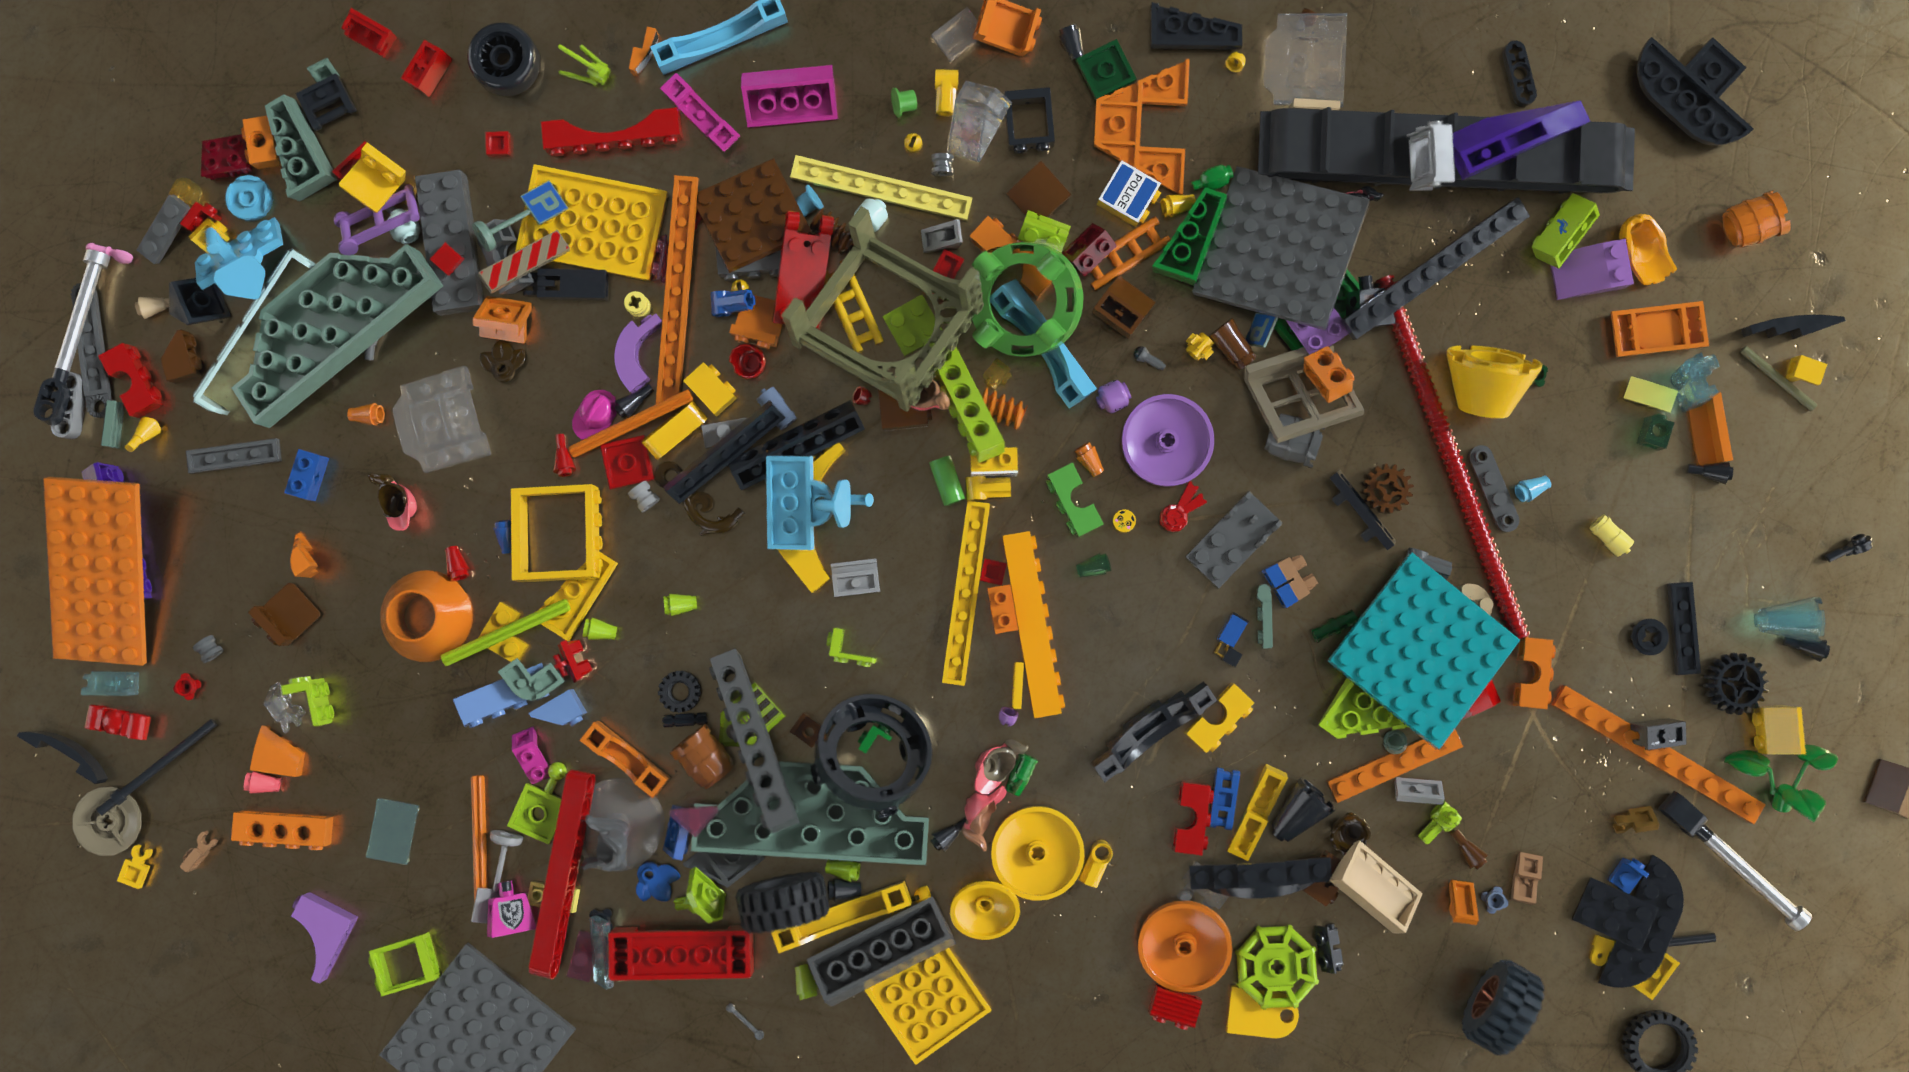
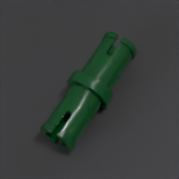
M1351 609L1345 614L1336 618L1332 617L1323 625L1311 629V634L1314 640L1319 643L1334 634H1341L1342 630L1356 624L1358 618Z

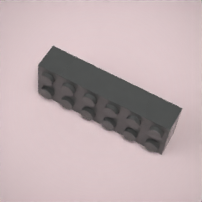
M461 170L415 176L426 261L443 285L440 290L431 296L433 312L444 316L477 311L484 301L482 280L478 276L480 264L476 235L472 228L474 221L467 175ZM445 242L464 258L463 262L450 276L430 260Z
M932 896L808 958L807 961L824 1002L832 1007L955 945L956 942L938 902Z

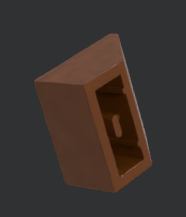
M1118 276L1093 308L1092 313L1129 339L1156 302Z

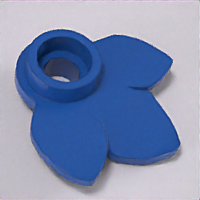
M644 862L637 870L639 881L636 885V894L643 902L648 900L651 895L659 901H669L671 898L670 883L677 881L680 878V874L671 865L663 864L658 866L654 862ZM647 871L653 872L651 877H646L644 874Z

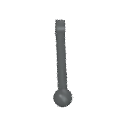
M730 1003L726 1006L727 1012L733 1013L755 1034L757 1040L763 1039L764 1032L757 1030L735 1009L734 1004Z

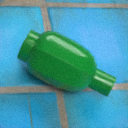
M1220 164L1205 170L1201 174L1200 179L1192 181L1191 184L1194 190L1202 187L1214 190L1227 185L1230 179L1234 177L1230 165L1224 166Z

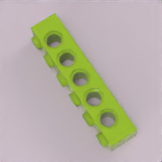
M930 338L923 340V347ZM956 347L953 351L948 352L944 365L941 369H937L932 376L934 381L939 382L941 386L939 387L940 392L943 391L950 400L949 412L953 419L957 418L959 432L962 437L966 436L969 442L967 447L971 456H976L980 463L1005 452V442ZM955 377L956 379L949 380L948 378ZM960 395L966 396L965 398H962V399L957 398V397L960 396ZM968 414H974L975 416H974V417H967L966 415H968ZM977 433H984L985 435H983V436H977V435H975V434H977Z

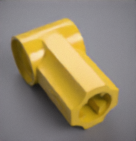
M936 69V114L941 116L955 115L958 70Z
M973 476L965 478L966 501L1011 497L1010 477L986 478L985 476Z
M1097 840L1091 845L1090 854L1078 880L1088 886L1098 887L1106 866L1112 859L1111 846L1105 840ZM1106 847L1108 852L1104 857H1098L1095 854L1097 848Z

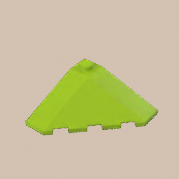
M1346 678L1318 724L1337 739L1347 738L1346 734L1360 733V735L1378 733L1379 729L1392 727V730L1409 728L1349 678Z

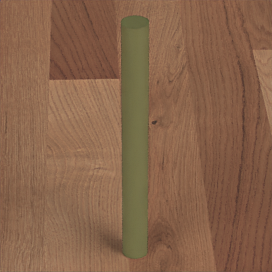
M1745 346L1741 349L1740 353L1808 410L1812 411L1817 407L1813 400L1749 347Z

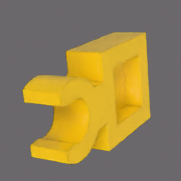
M140 844L132 848L131 855L133 859H125L117 879L118 882L136 889L143 887L150 866L144 863L153 853V849H146L145 854L142 856L139 852Z

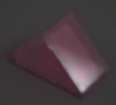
M718 805L670 809V816L696 838L717 814Z

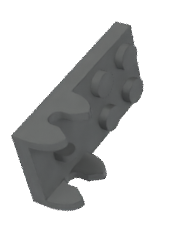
M1247 491L1185 558L1219 589L1252 553L1267 541L1268 537L1283 522L1250 491Z

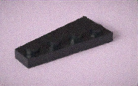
M1151 2V48L1241 50L1242 24L1218 18L1210 19L1194 12L1189 14L1179 11L1178 8L1170 7L1169 9L1159 6L1158 3Z

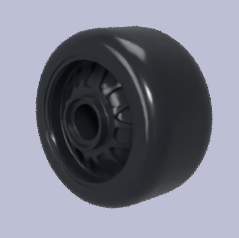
M497 22L483 27L474 35L467 51V61L471 73L486 90L496 95L514 96L526 91L535 82L540 71V54L535 43L523 29L511 23ZM510 58L506 64L502 65L504 59Z

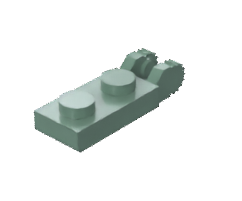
M1261 584L1256 591L1258 592L1256 594L1257 599L1261 602V607H1257V621H1262V630H1258V644H1262V649H1269L1273 647L1272 595L1270 587L1267 584Z

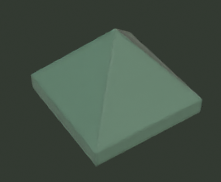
M327 57L307 67L316 83L335 73L338 74Z

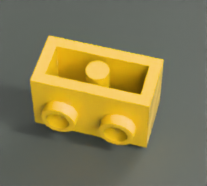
M703 362L683 381L711 412L718 416L737 399L733 394L736 390L728 381L723 383L718 378L720 372L712 364L707 366Z

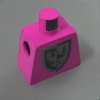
M512 881L498 883L500 897L489 898L487 937L493 938L536 929L526 894H514Z

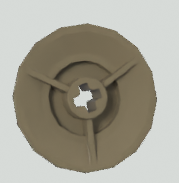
M99 787L86 793L77 803L72 816L73 831L77 841L87 851L99 856L116 855L127 850L136 841L141 829V811L136 800L130 795L127 796V800L121 805H115L103 816L97 812L96 808L110 798V794L118 789L116 787ZM107 817L113 820L112 824L109 825V822L106 821Z

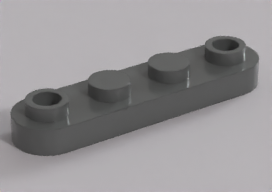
M1483 445L1476 446L1468 453V462L1495 527L1501 532H1511L1519 525L1517 511L1492 451ZM1479 453L1484 454L1485 459L1483 461L1478 458ZM1506 516L1511 518L1509 525L1505 523Z

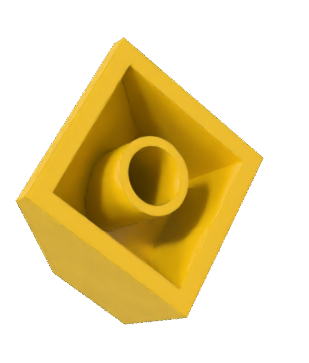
M1775 705L1754 708V713L1752 714V722L1756 728L1754 745L1758 753L1767 755L1806 754L1801 707Z

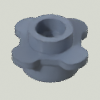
M1495 886L1488 893L1483 892L1481 894V900L1485 901L1487 911L1491 914L1508 906V900L1502 894V888Z

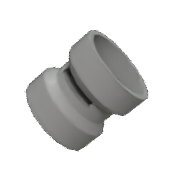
M647 481L641 482L628 493L632 500H637V507L641 513L650 509L660 500L656 493L649 491L650 485Z

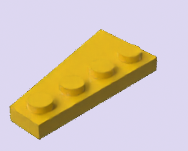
M600 552V559H602L603 566H601L599 579L566 580L560 586L561 588L553 596H550L539 609L541 610L558 601L567 599L571 607L570 611L541 623L567 641L571 640L618 565L616 561ZM586 562L578 570H586Z

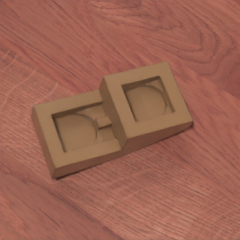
M1519 852L1513 875L1510 901L1530 905L1536 904L1538 880H1541L1543 856Z

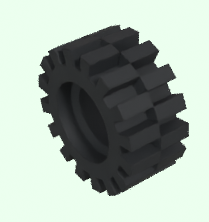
M686 671L671 672L662 679L658 686L660 687L658 695H660L659 700L671 712L682 713L688 711L699 702L702 694L700 692L701 684L698 683L699 680L692 673ZM679 682L684 683L689 691L686 699L682 701L674 699L671 694L673 685Z

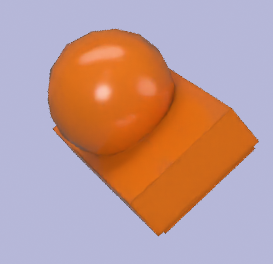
M1450 880L1449 892L1451 903L1449 904V912L1453 917V922L1477 925L1479 918L1474 883Z

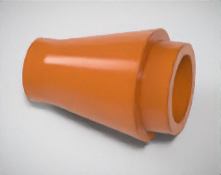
M371 403L349 408L347 417L350 422L355 421L376 426L384 421L385 412L382 405Z
M1087 442L1074 451L1076 454L1075 458L1091 473L1092 477L1104 471L1095 445L1092 446L1090 442Z

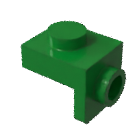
M874 724L869 732L864 730L857 742L861 745L858 749L866 754L878 734L891 741L893 738L890 734L891 730L879 724L876 726Z

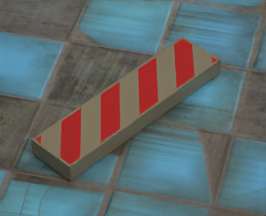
M556 230L479 271L478 276L490 294L569 252L570 247L559 231Z

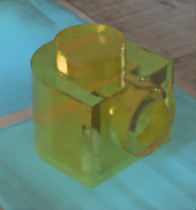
M182 177L173 183L169 195H175L187 205L193 206L195 201L199 203L202 190L197 183Z
M996 358L982 377L985 379L984 383L992 390H995L1000 383L1004 386L1012 376L1009 373L1011 368Z

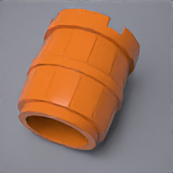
M1774 190L1763 193L1760 197L1744 200L1742 203L1728 208L1723 213V226L1729 241L1734 247L1759 244L1774 236H1782L1789 233L1791 223L1790 220L1785 221L1784 217L1788 210L1778 192L1773 193Z

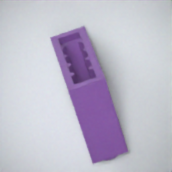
M308 892L297 897L292 906L294 911L291 917L298 920L312 937L316 951V964L311 980L321 983L328 978L358 916Z

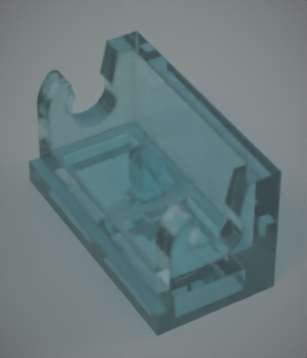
M91 671V674L83 676V679L88 681V685L81 689V695H138L139 672Z

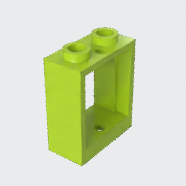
M429 932L369 951V965L374 969L376 975L375 987L381 993V997L431 982L441 977ZM415 943L424 976L392 985L384 952Z

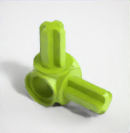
M1444 801L1443 805H1437L1431 811L1430 818L1432 821L1419 833L1418 837L1425 844H1429L1442 830L1449 832L1458 826L1462 817L1456 809Z

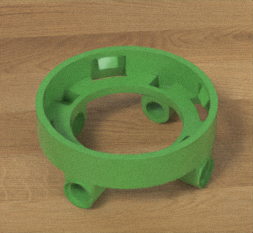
M1018 242L1002 246L992 253L984 251L973 261L972 266L979 271L984 306L978 315L975 314L972 318L976 327L972 336L982 347L988 348L992 346L998 351L1012 356H1036L1058 348L1072 335L1082 314L1083 289L1077 271L1062 253L1044 244ZM1020 249V251H1032V250L1034 249V254H1031V253H1015V254H1013V250ZM1022 263L1036 266L1045 278L1052 281L1057 299L1052 318L1041 325L1036 333L1027 336L1016 335L1005 330L996 321L990 305L991 290L997 277L1010 266ZM1067 287H1073L1074 293H1072L1073 312H1067ZM1013 345H1015V346H1031V345H1034V348H1033V349H1032V348H1020V350H1017V349H1014V348H1013Z

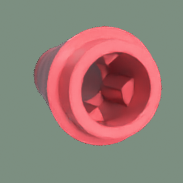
M257 771L247 772L244 780V791H249L250 794L279 792L281 786V778Z

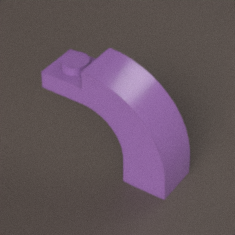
M657 314L646 316L640 322L642 325L639 327L631 321L623 329L616 343L614 354L616 370L621 381L631 393L639 391L651 381L639 363L638 354L642 343L662 327V320Z

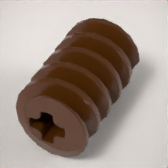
M825 207L815 215L810 224L812 233L817 231L816 235L819 233L821 215H832L831 211L823 214ZM836 217L830 241L831 248L833 250L838 248V254L843 255L850 252L854 244L850 229L845 231L847 223L844 222L840 226L837 225L839 217Z

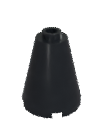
M1301 777L1273 822L1272 828L1274 830L1272 833L1281 842L1283 840L1289 842L1331 815L1336 809L1330 800L1327 803L1324 802V794L1318 788Z

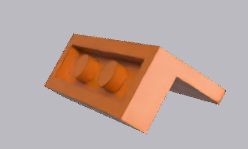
M1721 392L1686 399L1697 465L1704 466L1706 464L1732 461L1733 456Z

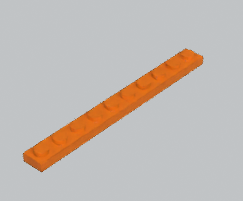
M674 175L656 404L680 393L682 388L698 177Z
M1566 685L1561 687L1552 703V706L1751 824L1756 823L1766 805L1670 747L1646 750L1645 747L1634 744L1633 739H1640V734L1631 730L1630 723Z

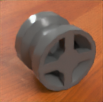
M949 153L932 154L931 160L934 163V167L931 168L932 175H954V169L951 167L954 155Z
M213 635L203 638L192 647L195 652L201 655L203 663L215 659L224 651L221 646H217Z

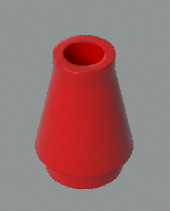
M450 546L446 548L447 576L450 577L451 581H460L469 577L468 572L470 568L463 558L459 547Z

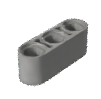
M69 372L66 385L71 391L69 402H72V407L70 410L66 408L62 422L51 426V431L57 437L76 439L82 431L86 398L84 397L82 376ZM75 378L76 383L71 388V381ZM68 423L69 429L65 433L64 426Z

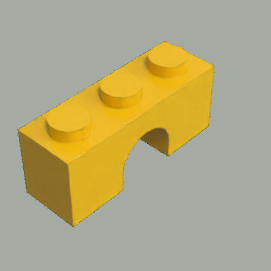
M1230 683L1216 698L1224 710L1221 721L1210 724L1203 717L1199 716L1184 732L1205 753L1209 750L1211 752L1216 750L1221 744L1219 740L1223 735H1230L1237 727L1235 723L1241 717L1245 719L1253 710L1251 706L1254 702L1234 683Z

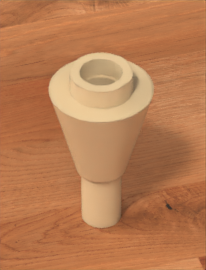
M138 297V302H135L137 314L139 316L142 315L144 319L169 307V298Z

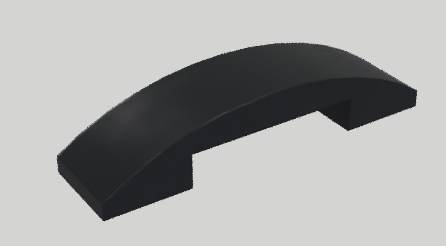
M46 731L19 732L17 737L35 748L50 745L78 762L80 765L76 773L94 784L104 783L108 779L99 762L85 748L69 738Z

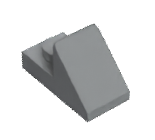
M956 219L922 229L921 236L924 252L931 253L945 248L959 249L962 244L960 220Z

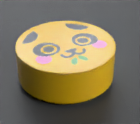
M1120 510L1113 517V526L1118 532H1130L1136 524L1135 515L1129 510Z

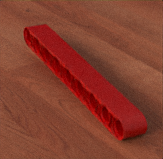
M571 769L567 773L529 963L530 974L554 979L557 976L560 967L587 823L585 817L590 813L596 781L595 775Z

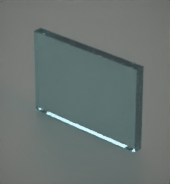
M378 798L366 858L407 865L419 805Z

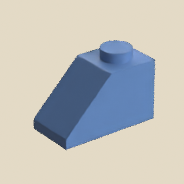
M570 689L533 710L529 715L532 718L562 726L567 724L574 726L583 720L582 715L586 714L587 711L574 689Z

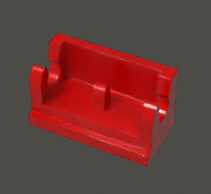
M353 8L349 10V14L341 27L345 31L344 35L383 58H385L397 38L390 29Z
M423 40L401 79L430 98L453 59L441 48Z

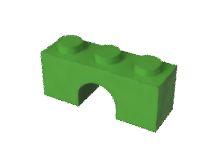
M1073 462L1047 475L1048 481L1045 483L1050 493L1056 494L1059 500L1056 502V505L1061 514H1066L1069 520L1066 522V525L1072 535L1076 533L1077 537H1080L1103 525L1094 504L1085 508H1079L1071 501L1072 490L1083 484Z

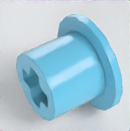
M809 185L805 186L806 191L795 198L805 217L816 209L821 210L824 207L819 196Z

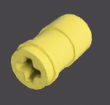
M637 291L627 294L624 299V306L633 317L642 320L652 313V304L644 294Z
M1603 514L1591 524L1589 529L1592 531V534L1605 543L1604 545L1616 557L1624 553L1628 554L1631 551L1629 548L1633 545L1634 540L1622 529L1618 528L1611 521L1610 517Z

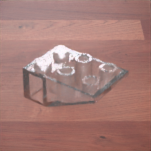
M965 81L955 99L947 152L958 157L980 162L1012 102L997 88Z

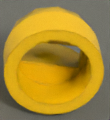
M1237 51L1231 53L1226 60L1227 68L1232 72H1240L1246 62L1245 56Z
M915 133L908 134L904 139L905 149L911 153L918 152L922 147L921 137ZM915 137L916 140L914 142L913 147H910V142L912 138Z
M742 279L734 281L731 286L732 292L738 291V283H741L742 290H750L749 284Z

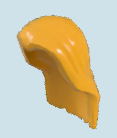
M1636 214L1628 218L1621 225L1619 239L1626 240L1631 269L1643 285L1661 283L1665 280V277L1670 276V273H1674L1677 270L1667 249L1666 236L1658 223L1650 215Z

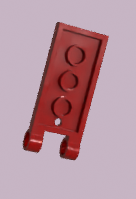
M787 211L772 318L773 323L784 324L782 314L795 297L803 301L807 311L824 288L830 241L834 228L833 216L821 215L819 233L815 235L797 232L800 212ZM806 240L810 242L807 247L804 246V241Z

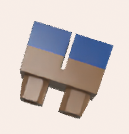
M1302 555L1285 558L1261 570L1270 587L1276 588L1273 592L1283 608H1288L1309 595V591L1318 584L1312 573L1303 578L1298 573V570L1307 566Z

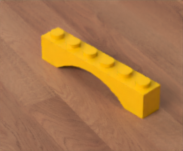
M904 880L829 908L828 914L817 921L771 933L777 951L781 953L842 928L910 906L912 900Z

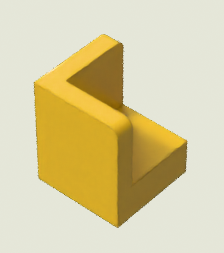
M1799 355L1791 358L1785 378L1790 382L1802 380L1817 386L1822 382L1827 364Z

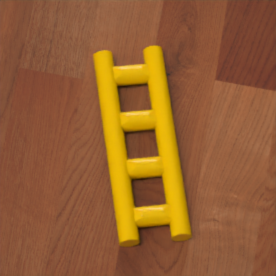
M826 269L824 285H826V283L832 277L834 272L829 274L828 270ZM854 274L848 282L851 289L841 293L833 305L853 350L860 353L863 351L862 343L874 339L875 344L878 345L883 343L884 339ZM855 297L860 310L848 315L843 302ZM864 318L869 331L857 336L852 323Z

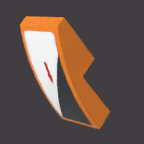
M647 27L642 49L633 47L629 65L632 76H638L653 55L650 46L657 44L659 39L656 28Z

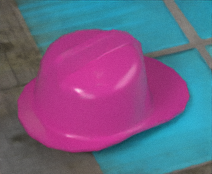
M595 390L583 399L572 420V428L580 439L583 440L611 425L617 414L614 409L616 406L615 396L605 390Z

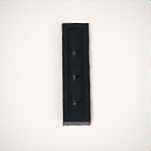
M1693 582L1668 583L1675 675L1701 674Z

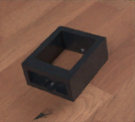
M1050 87L1005 91L1004 103L1009 151H1014V153H1025L1028 151L1027 149L1048 151L1050 147H1054L1055 136ZM1045 103L1048 136L1015 139L1012 106Z

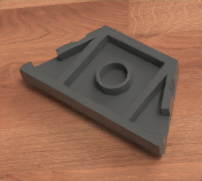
M697 852L685 861L683 865L690 869L696 866L709 879H713L728 888L763 861L765 856Z

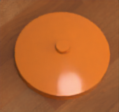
M1174 901L1158 907L1147 917L1140 930L1138 952L1145 971L1155 982L1177 992H1196L1212 986L1225 974L1231 961L1232 940L1227 925L1214 910L1194 901Z

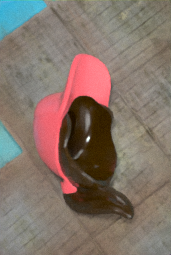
M369 473L368 478L370 482L379 486L378 502L389 526L397 531L406 530L409 526L410 517L417 510L413 494L403 485L397 484L395 479L388 474Z

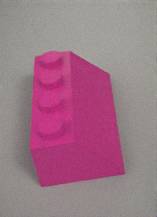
M832 65L742 73L741 89L747 127L838 119Z

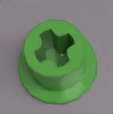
M897 88L892 89L891 102L896 117H901L902 112L917 109V98L914 90L899 92Z

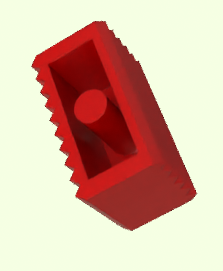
M1156 984L1148 1012L1153 1016L1152 1019L1157 1022L1166 1023V1020L1175 1022L1174 1026L1188 1030V1027H1196L1202 1000L1198 996L1173 991Z

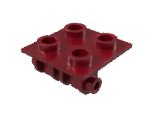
M242 134L202 141L201 177L215 180L223 177L228 178L229 174L231 177H234L235 172L237 175L248 174L249 171H252V165L247 162L245 157L247 145Z

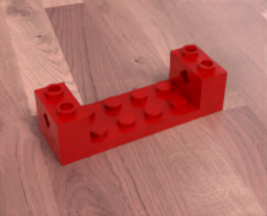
M730 925L726 930L638 931V927H615L608 933L609 981L751 978L754 973V933L745 932L741 925Z

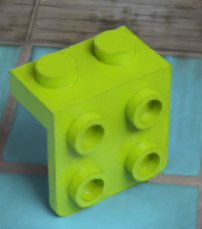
M834 628L833 632L828 633L826 645L830 646L829 656H834L833 661L848 663V660L852 659L857 660L856 665L870 667L871 663H876L877 658L841 652L845 629Z
M311 676L289 679V684L281 686L283 695L306 691L314 727L332 723L334 709L332 705H329L328 695L330 690L324 678L311 680Z

